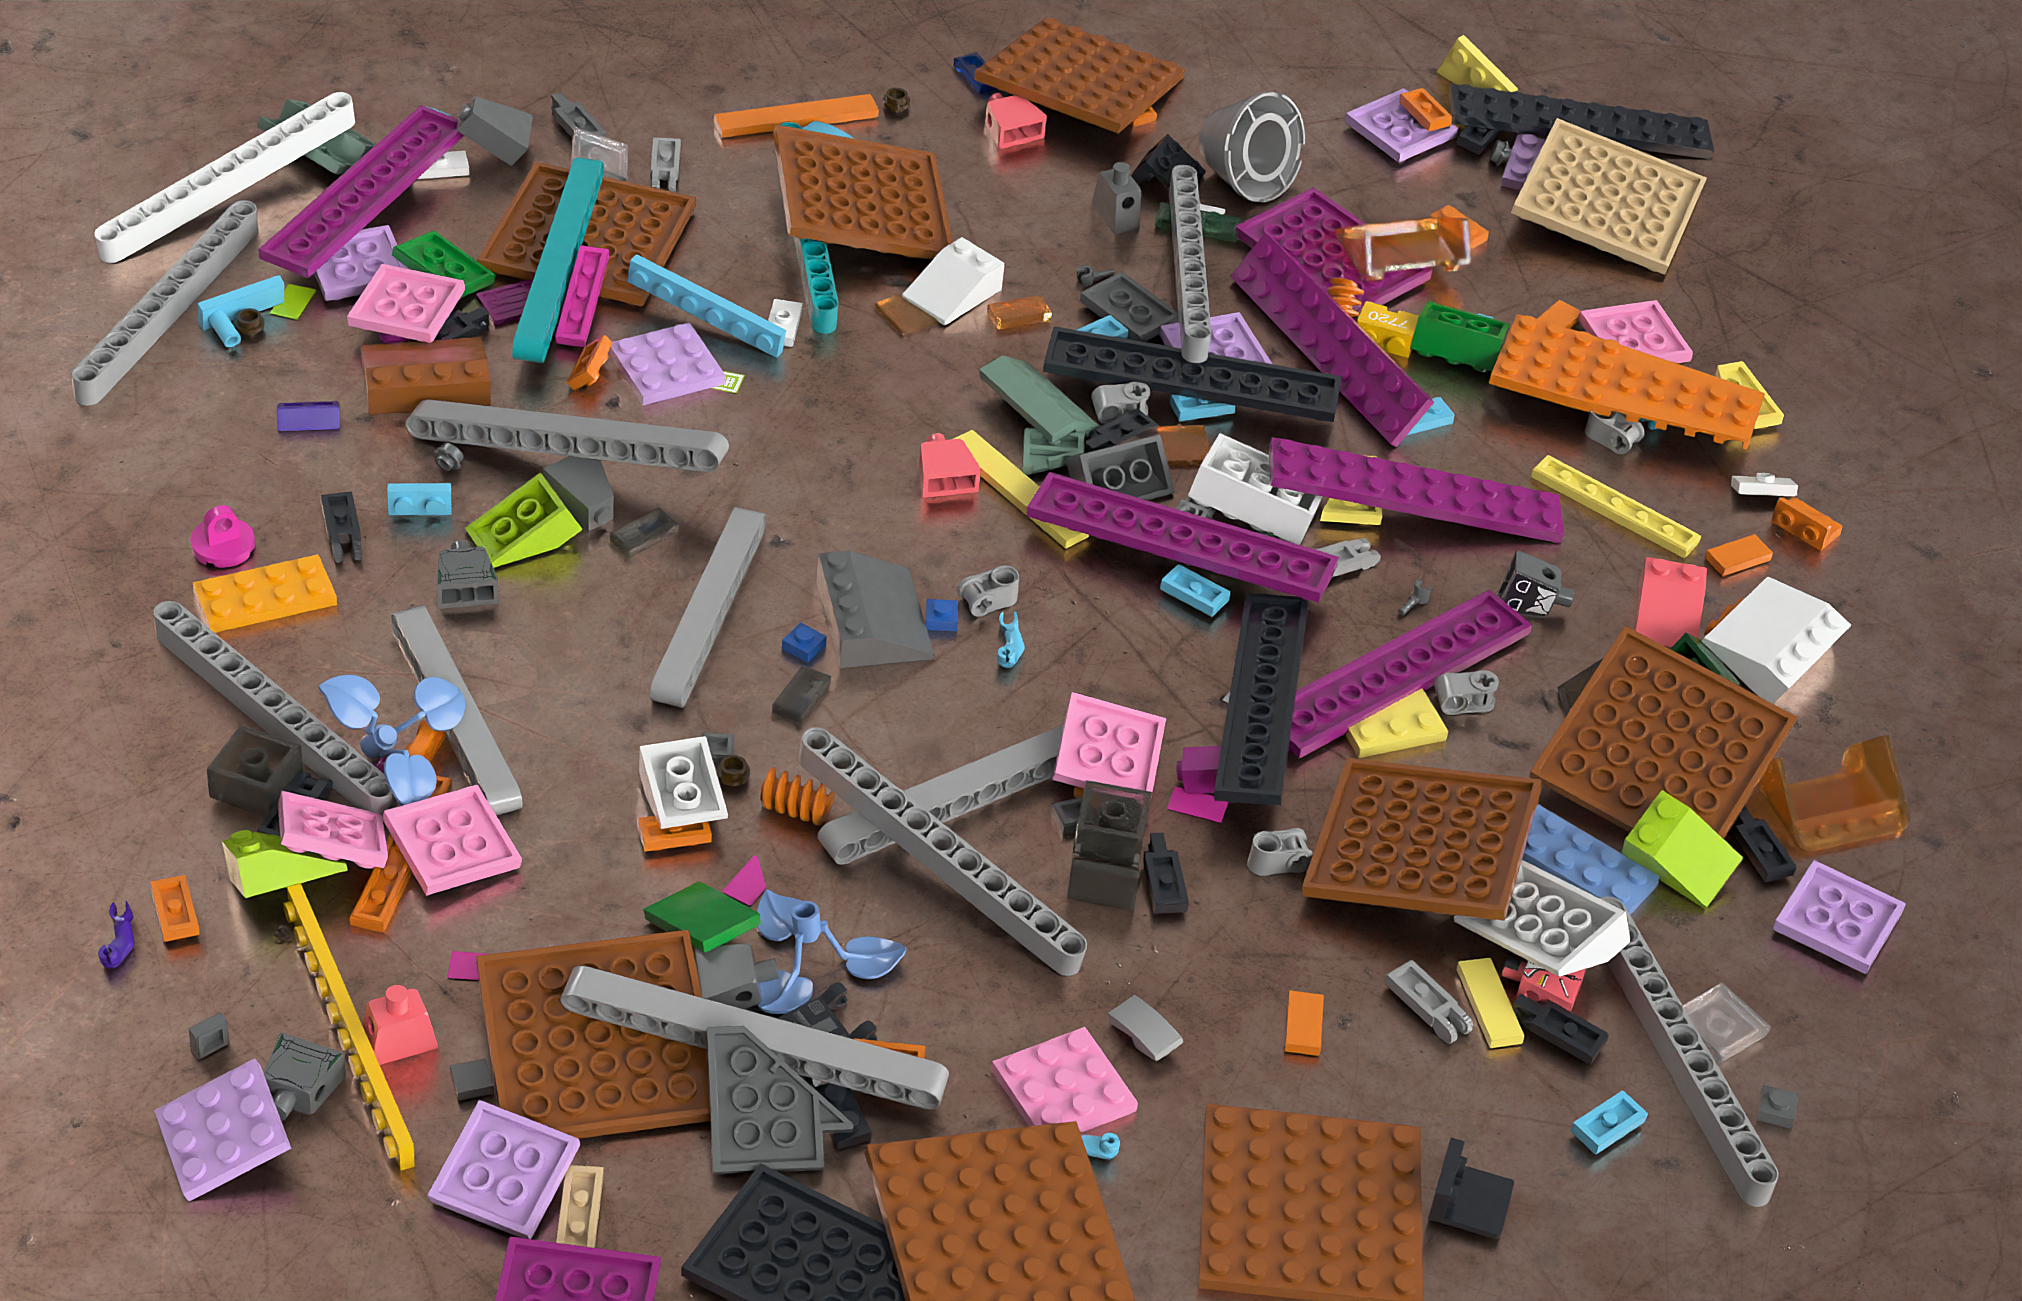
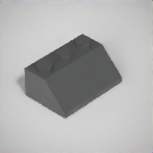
M1160 434L1066 458L1071 479L1143 500L1175 493Z

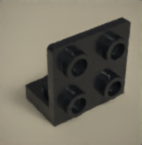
M1167 134L1147 152L1132 172L1131 177L1139 184L1143 179L1148 182L1156 176L1170 190L1172 169L1175 166L1189 165L1196 169L1198 183L1206 173V170L1177 141Z
M1451 1137L1428 1219L1499 1239L1514 1181L1466 1166L1468 1158L1461 1156L1465 1141Z

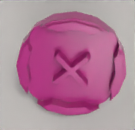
M220 505L210 509L204 516L203 522L192 531L190 545L193 556L199 562L205 565L206 562L214 563V567L225 568L236 566L250 557V552L255 548V536L253 529L246 522L237 519L234 511L229 506Z

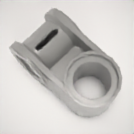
M1140 382L1099 386L1091 395L1098 420L1103 424H1107L1136 409L1148 415L1146 400L1150 396V388L1145 383Z
M1591 410L1585 434L1590 439L1604 445L1617 454H1626L1630 451L1633 443L1643 438L1644 428L1639 421L1638 423L1625 421L1626 415L1623 413L1611 411L1610 417L1593 413Z
M998 566L992 570L964 578L957 587V593L969 603V610L974 616H984L995 610L1010 607L1017 602L1019 573L1011 566Z
M1490 671L1446 673L1439 676L1434 683L1441 709L1447 715L1474 712L1485 713L1491 711L1495 706V697L1493 695L1494 691L1498 688L1499 679Z
M1300 828L1271 832L1262 831L1258 832L1253 838L1247 866L1250 871L1260 876L1289 872L1300 873L1308 870L1313 852L1308 849L1306 845L1307 836Z

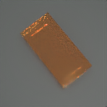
M1041 295L987 305V313L996 329L1051 319V311Z

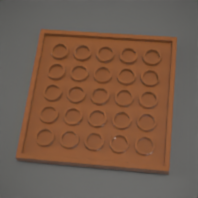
M1044 18L976 69L974 80L1119 133L1184 78L1185 68L1177 66L1173 61H1163L1155 58L1148 52H1138L1130 49L1126 44H1116L1108 41L1104 36L1083 32L1079 27L1061 24L1055 18Z
M775 126L773 136L789 236L933 260L943 248L953 243L935 153L787 126Z
M535 162L479 255L477 262L493 273L533 281L570 169ZM603 177L582 246L609 249V260L599 294L600 297L623 301L629 304L644 305L649 293L627 282L630 260L637 254L664 267L696 207V197Z
M1624 626L1531 769L1529 777L1541 779L1542 785L1628 832L1632 831L1663 790L1691 808L1724 839L1796 723L1797 716L1637 631Z
M1346 758L1302 885L1303 896L1505 921L1540 797L1541 779Z
M689 930L476 956L499 1108L578 1139L710 1121L707 1049L580 1015L564 1008L560 1001L571 971L576 966L591 967L702 998Z
M1207 1103L1204 1122L1198 1288L1310 1301H1423L1421 1127Z
M1077 1121L870 1144L866 1146L864 1154L906 1301H1135Z

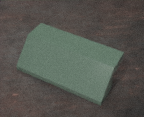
M286 99L279 119L260 117L257 127L266 132L311 105L305 101ZM349 128L304 155L331 172L342 175L371 150L376 143Z
M1002 355L979 369L980 378L1052 443L1070 432L1084 433L1085 441L1095 434V429L1100 427L1027 361Z

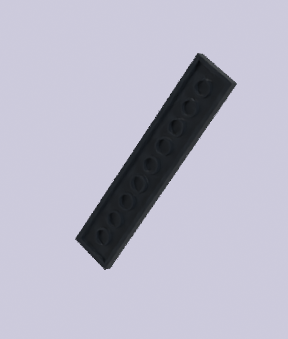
M1451 84L1449 90L1453 124L1548 137L1558 118L1633 149L1712 159L1714 153L1708 120L1700 117L1678 116L1673 113L1663 114L1645 109H1628L1623 106L1613 107L1600 105L1595 102H1578L1572 99L1563 100L1549 98L1545 95H1528L1517 91L1506 92L1494 88L1472 87L1467 84Z
M1055 326L1052 330L1043 365V372L1105 382L1113 385L1140 382L1148 385L1151 391L1334 422L1342 376L1210 353H1208V358L1204 362L1192 363L1182 357L1181 348Z
M1246 593L1214 789V801L1281 806L1309 600L1298 596Z

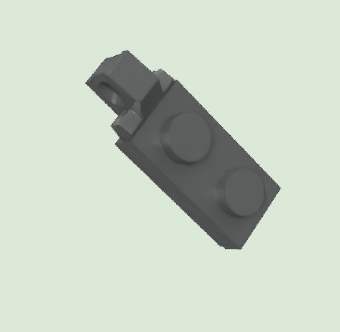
M561 92L551 95V109L554 118L581 148L606 140L605 130L579 102L570 103Z

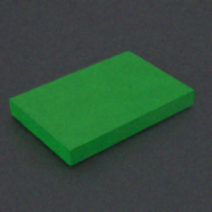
M435 230L393 247L392 256L411 270L463 280L465 291L460 298L487 287L495 281L496 275Z
M701 881L643 909L647 921L667 932L689 930L692 946L704 953L761 924L758 912Z

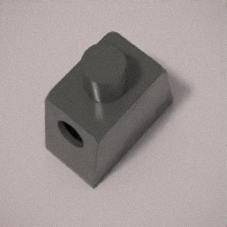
M458 540L451 545V549L439 552L436 580L438 609L499 604L498 577L485 548H470L468 542Z
M282 1032L279 1034L264 1071V1076L281 1121L287 1118L291 1110L307 1115L313 1114L346 1077L345 1056L343 1052Z

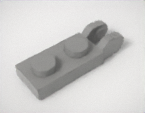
M653 137L650 172L653 188L660 189L659 179L663 181L669 180L668 191L676 193V180L679 178L681 139Z
M1367 538L1355 539L1349 542L1346 540L1316 549L1339 556L1338 566L1332 577L1361 568L1363 570L1369 569L1378 564L1381 559V555L1377 550L1368 551L1371 543Z
M1413 960L1406 962L1385 975L1384 983L1430 1027L1433 1026L1436 1035L1446 1043L1450 1044L1457 1040L1458 1034L1456 1029L1464 1034L1472 1031L1473 1021L1458 1006V1002Z

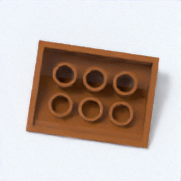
M481 337L433 340L432 343L415 341L361 345L369 415L413 412L422 400L491 406V380L487 356Z

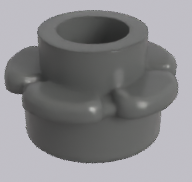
M1497 140L1491 151L1489 160L1495 162L1496 166H1499L1501 162L1506 164L1511 155L1512 149L1508 148V141L1504 143Z
M443 443L441 447L434 451L435 462L442 469L450 471L452 468L458 470L461 467L459 463L464 456L456 446L450 443Z

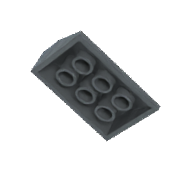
M852 551L818 553L817 585L839 668L934 659V652L909 568Z

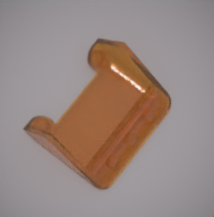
M1424 217L1335 228V234L1359 273L1362 276H1367V281L1384 279L1385 272L1438 265L1444 266V271L1461 270V265L1471 264L1467 218Z
M1889 735L1879 736L1850 745L1845 750L1842 758V764L1846 772L1788 784L1782 758L1779 757L1771 760L1769 767L1757 786L1799 849L1806 852L1900 832L1908 826L1910 813Z

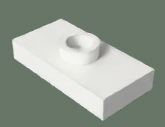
M466 151L446 152L418 179L469 175Z
M774 299L768 321L787 330L784 346L793 347L803 303Z
M1757 473L1756 477L1732 476L1731 486L1739 494L1795 496L1798 485L1790 478H1774L1775 475L1770 473Z

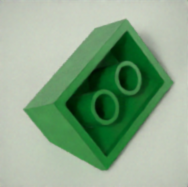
M1427 301L1418 317L1410 348L1417 350V353L1423 356L1432 357L1436 355L1443 357L1446 362L1451 364L1465 363L1472 365L1473 369L1480 372L1493 371L1505 343L1510 323Z

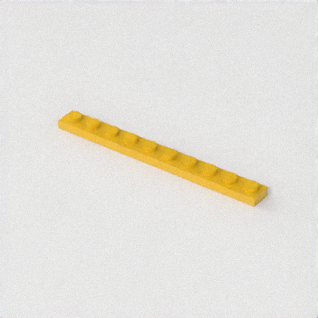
M301 883L288 886V902L283 903L285 916L288 923L294 922L296 925L294 927L296 942L299 948L305 947L307 951L304 955L309 972H316L317 978H315L317 991L321 999L326 997L328 1000L326 1008L331 1024L337 1023L340 1028L337 1030L341 1048L343 1051L349 1049L351 1054L349 1056L351 1071L354 1077H361L360 1089L366 1104L372 1103L373 1105L372 1118L377 1131L383 1130L386 1137H383L386 1153L389 1159L395 1157L400 1171L415 1167L414 1143Z

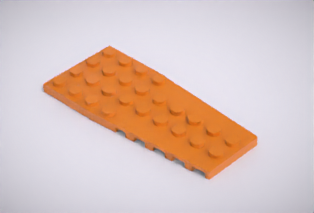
M1519 314L1514 319L1489 380V384L1587 412L1592 410L1593 413L1610 417L1611 411L1626 414L1625 421L1638 423L1640 417L1656 421L1654 428L1666 430L1667 424L1684 428V435L1695 437L1696 432L1711 434L1713 442L1721 444L1730 439L1743 442L1742 449H1748L1765 395L1763 392L1623 346L1616 340H1606L1593 336L1588 332L1575 331L1565 328L1560 324H1551L1537 320L1532 316Z

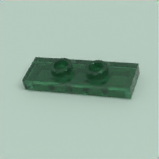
M1161 202L1155 226L1172 229L1170 204ZM1200 210L1203 236L1237 242L1238 233L1235 231V226L1242 223V218L1223 215L1214 211Z

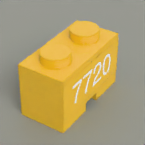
M1366 301L1357 320L1358 325L1385 352L1408 358L1412 350L1410 347L1419 315L1401 310L1398 313L1387 311L1388 307Z

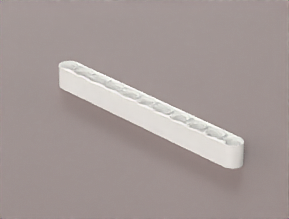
M336 92L325 97L99 226L94 234L100 259L106 263L121 261L351 128L355 124L352 97L345 92Z

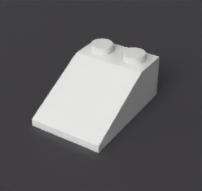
M961 237L939 252L902 294V299L945 326L1001 291L1005 263Z
M706 736L640 746L639 773L645 796L661 829L728 818V812Z

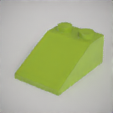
M541 473L465 527V530L477 547L486 549L493 568L556 549L583 530Z
M1663 790L1626 837L1621 853L1660 876L1662 882L1705 910L1743 858L1691 808Z
M249 830L233 833L230 839L222 841L230 880L245 898L348 870L347 864L341 858L335 861L326 859L319 853L311 851L303 853L291 851L286 846L281 845L280 836L260 832L252 833Z

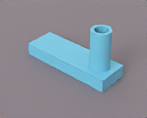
M277 275L197 303L198 324L203 331L214 328L226 347L237 345L241 340V336L231 321L235 320L237 313L243 309L252 308L262 311L284 303L283 280Z

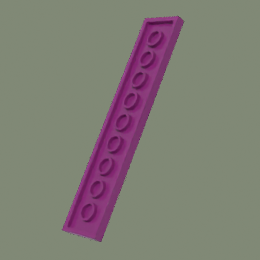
M420 105L258 249L259 259L309 278L465 136L457 131L458 119Z
M1265 232L1230 275L1322 373L1342 376L1339 391L1391 445L1397 447L1434 404V401L1268 233Z
M1272 437L1269 444L1270 484L1273 487L1560 544L1565 535L1558 494L1498 483L1492 480L1468 477L1463 474L1438 471L1433 468L1428 469L1407 463L1383 460L1377 457L1353 454L1348 451H1339L1318 445L1294 442L1288 439Z
M1051 472L1048 473L1027 507V517L1042 522H1048L1072 531L1092 535L1099 539L1109 540L1130 548H1136L1157 556H1163L1187 565L1197 566L1218 574H1224L1318 603L1338 566L1339 556Z
M1490 589L1297 690L1289 750L1298 758L1307 755L1348 732L1349 727L1422 688L1425 691L1433 687L1439 676L1446 673H1458L1529 635L1532 624Z

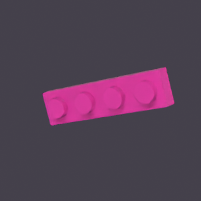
M580 245L555 335L556 344L578 347L586 346L609 260V249Z

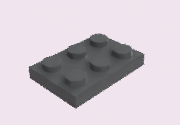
M1120 272L1086 289L1080 295V302L1101 318L1111 315L1129 330L1128 338L1131 340L1146 342L1159 335L1160 326L1179 323V314L1176 310L1124 272Z

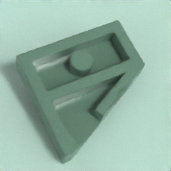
M1025 428L1022 472L1025 475L1067 466L1066 458L1084 454V433L1070 432L1052 443L1037 429Z

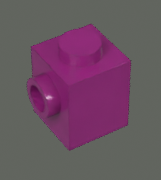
M1221 746L1183 747L1182 761H1177L1176 772L1178 781H1183L1185 793H1214Z

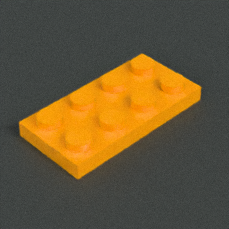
M318 554L193 582V592L207 627L214 633L337 605L336 593Z

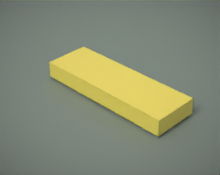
M1491 957L1459 961L1456 970L1489 1048L1522 1044L1524 1040L1523 1031Z

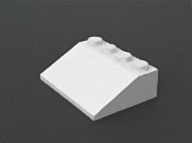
M1221 433L1203 460L1188 494L1189 497L1193 498L1201 506H1211L1222 511L1228 518L1240 519L1249 523L1257 531L1269 532L1280 540L1298 545L1301 544L1323 496L1271 486L1269 455Z
M1767 577L1702 642L1753 692L1774 704L1830 648L1851 624L1829 603Z
M1524 860L1521 861L1505 921L1460 915L1454 916L1456 923L1557 976H1563L1608 962L1630 942L1625 911Z

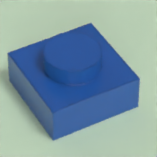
M927 599L925 622L927 630L957 632L958 601Z
M800 622L782 639V649L808 663L826 646L827 636Z

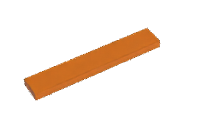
M871 94L719 113L714 114V123L721 138L771 132L774 131L776 125L785 122H794L801 127H805L813 121L832 124L878 117L879 109Z
M436 775V787L429 798L449 793L452 789V779ZM391 833L386 841L388 858L385 867L374 866L350 916L351 926L384 933L409 881L412 870Z

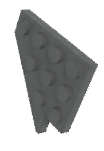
M744 1025L707 1027L713 1175L753 1173L760 1163L777 1172L823 1170L822 1133L852 1132L853 1123Z

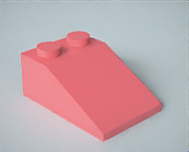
M1646 557L1638 583L1635 631L1669 649L1685 633L1698 638L1706 589L1707 568Z

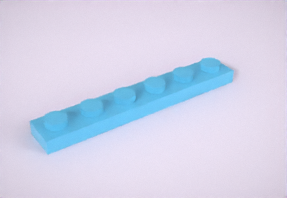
M637 254L630 260L627 282L776 358L783 352L787 330Z

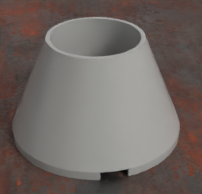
M1262 92L1210 114L1200 132V154L1203 161L1240 196L1249 201L1268 202L1283 194L1294 181L1302 163L1298 159L1301 144H1305V129L1301 114L1291 99L1275 92Z

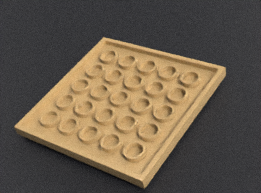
M1557 118L1513 205L1511 213L1524 220H1530L1545 226L1549 230L1557 231L1574 240L1582 241L1601 251H1607L1626 261L1634 262L1651 271L1665 275L1707 178Z

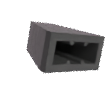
M477 96L469 104L464 103L457 113V118H459L457 131L511 166L527 151L533 118L531 114Z
M568 456L543 469L544 478L576 521L588 532L613 520L614 496L601 460Z

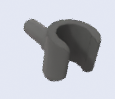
M1082 265L1077 268V279L1081 280L1084 287H1091L1094 284V280L1111 277L1115 274L1113 269L1093 272V268L1088 265Z
M1416 580L1411 597L1398 609V613L1403 616L1417 603L1426 604L1429 601L1433 586H1430L1428 589L1421 588L1423 580Z

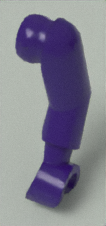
M127 901L125 903L126 910L119 917H117V907L114 902L109 909V914L115 924V938L107 947L103 945L98 952L100 963L106 968L113 969L118 967L135 944L130 924L134 916Z

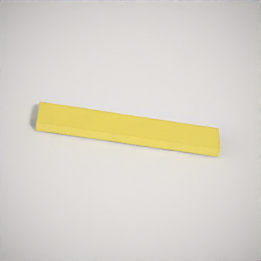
M970 430L954 438L965 442L981 468L980 476L1027 515V507L1040 486L975 431ZM1029 517L1065 549L1089 537L1088 534L1072 531L1068 528Z
M1549 455L1532 470L1531 477L1684 559L1700 543L1701 535Z

